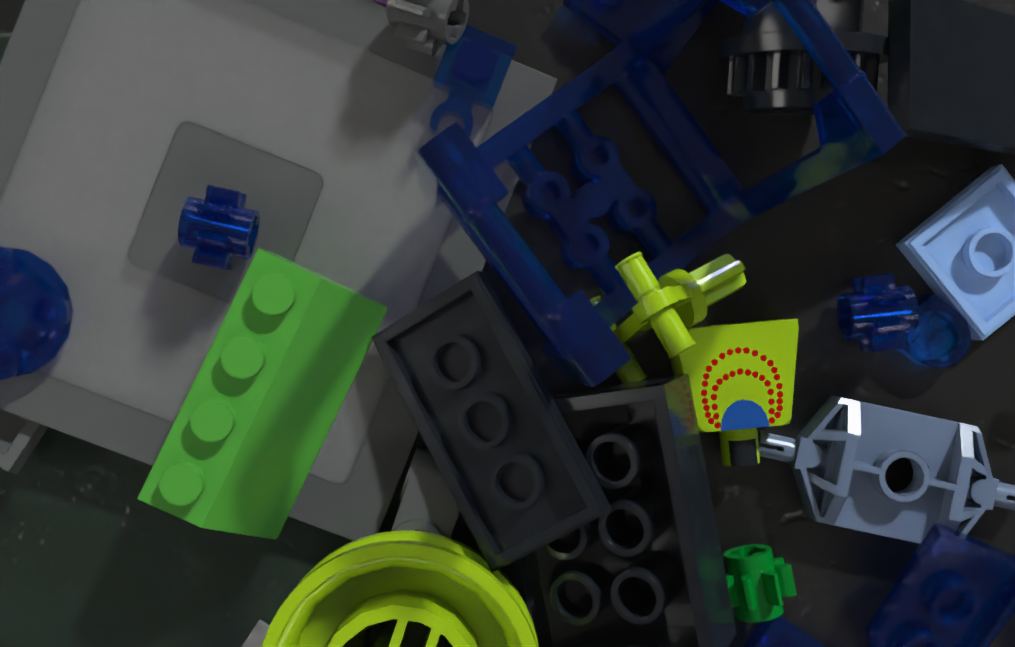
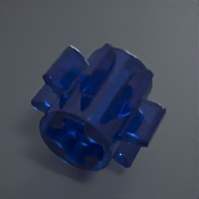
M208 185L205 199L192 196L187 198L180 215L178 241L181 246L195 248L192 263L231 270L234 257L247 260L251 258L258 238L260 213L257 210L244 208L247 198L246 194L236 190Z
M893 273L853 278L851 280L853 292L840 294L837 301V319L843 337L847 341L860 340V350L862 352L871 351L873 353L902 349L904 344L901 334L915 332L919 324V307L913 290L908 285L895 286Z

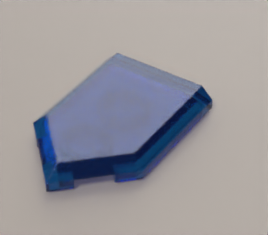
M934 523L865 628L869 647H990L1015 610V556L941 523Z

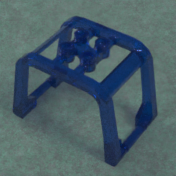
M663 0L618 46L602 59L478 147L474 145L459 123L455 122L417 151L419 188L434 208L445 204L547 341L541 351L558 373L589 387H594L632 359L609 327L631 311V308L638 302L633 297L619 272L614 268L615 264L607 255L609 239L606 233L599 226L589 224L588 222H593L607 213L608 222L614 230L624 234L633 232L652 257L646 263L658 281L661 276L672 270L684 269L716 242L749 219L885 154L907 135L867 79V74L859 68L812 0H720L749 18L754 17L770 3H773L834 89L833 92L813 105L821 147L746 189L743 188L649 57L709 0ZM613 84L708 213L707 216L673 242L655 219L657 206L654 197L647 190L637 187L619 163V151L616 145L607 137L594 136L577 112V110ZM555 126L574 151L570 160L572 174L579 181L587 183L576 190L572 196L567 180L559 173L546 171L528 147V145ZM507 161L526 187L522 197L525 210L531 216L547 221L561 240L560 255L564 263L573 269H586L605 294L592 304L582 290L572 292L567 296L563 294L497 203L509 191L493 170Z

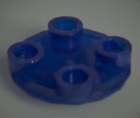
M0 246V380L33 373L53 360L69 338L74 312L68 286L50 263L28 250Z

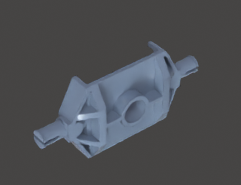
M831 395L800 433L793 438L757 430L758 442L777 446V448L759 445L760 457L788 462L794 473L805 515L815 522L953 550L959 546L986 509L993 510L995 506L1015 511V499L1007 498L1008 495L1015 497V485L999 482V479L993 478L983 436L978 426ZM906 458L913 468L912 481L905 489L892 492L885 480L886 470L894 460Z

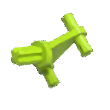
M641 252L634 253L619 262L614 268L619 272L633 297L638 302L631 308L634 313L617 328L600 296L590 299L577 309L597 340L591 346L599 359L608 358L607 360L621 383L646 379L648 377L647 374L644 373L627 344L653 328L668 353L669 359L695 345L696 341L692 339L686 328H690L703 321L707 316L708 306L743 288L746 283L743 271L746 268L741 260H735L730 254H724L689 273L679 268L661 276L658 281Z

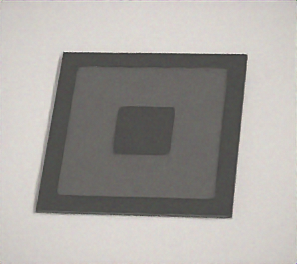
M25 0L0 62V409L153 466L258 248L276 253L388 307L389 309L377 333L474 272H482L558 79L461 38L455 44H448V46L438 43L434 56L405 48V40L394 35L396 27L391 26L388 21L387 7L370 0ZM372 342L288 516L353 541L379 533L419 432L374 342Z

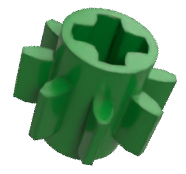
M763 544L738 546L723 553L727 584L735 618L742 622L756 623L780 617L784 613L782 597L797 595L791 564H785L783 557L773 558L772 548Z

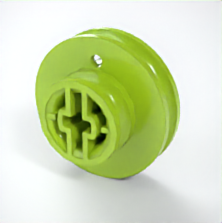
M414 530L389 531L362 537L343 545L327 555L302 578L280 606L262 643V647H364L372 628L371 625L382 622L371 647H400L407 623L412 621L428 626L423 647H448V642L453 647H539L534 623L524 600L513 583L500 569L492 573L483 555L462 542L435 533Z

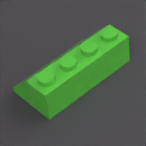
M258 248L137 499L200 528L277 540L373 342L371 337L377 334L389 307L276 253Z

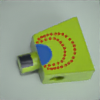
M775 319L686 328L692 339L696 341V344L669 360L674 376L689 375L699 432L719 431L723 466L740 467L759 464L760 453L757 428L787 425L792 418L799 331L798 319Z

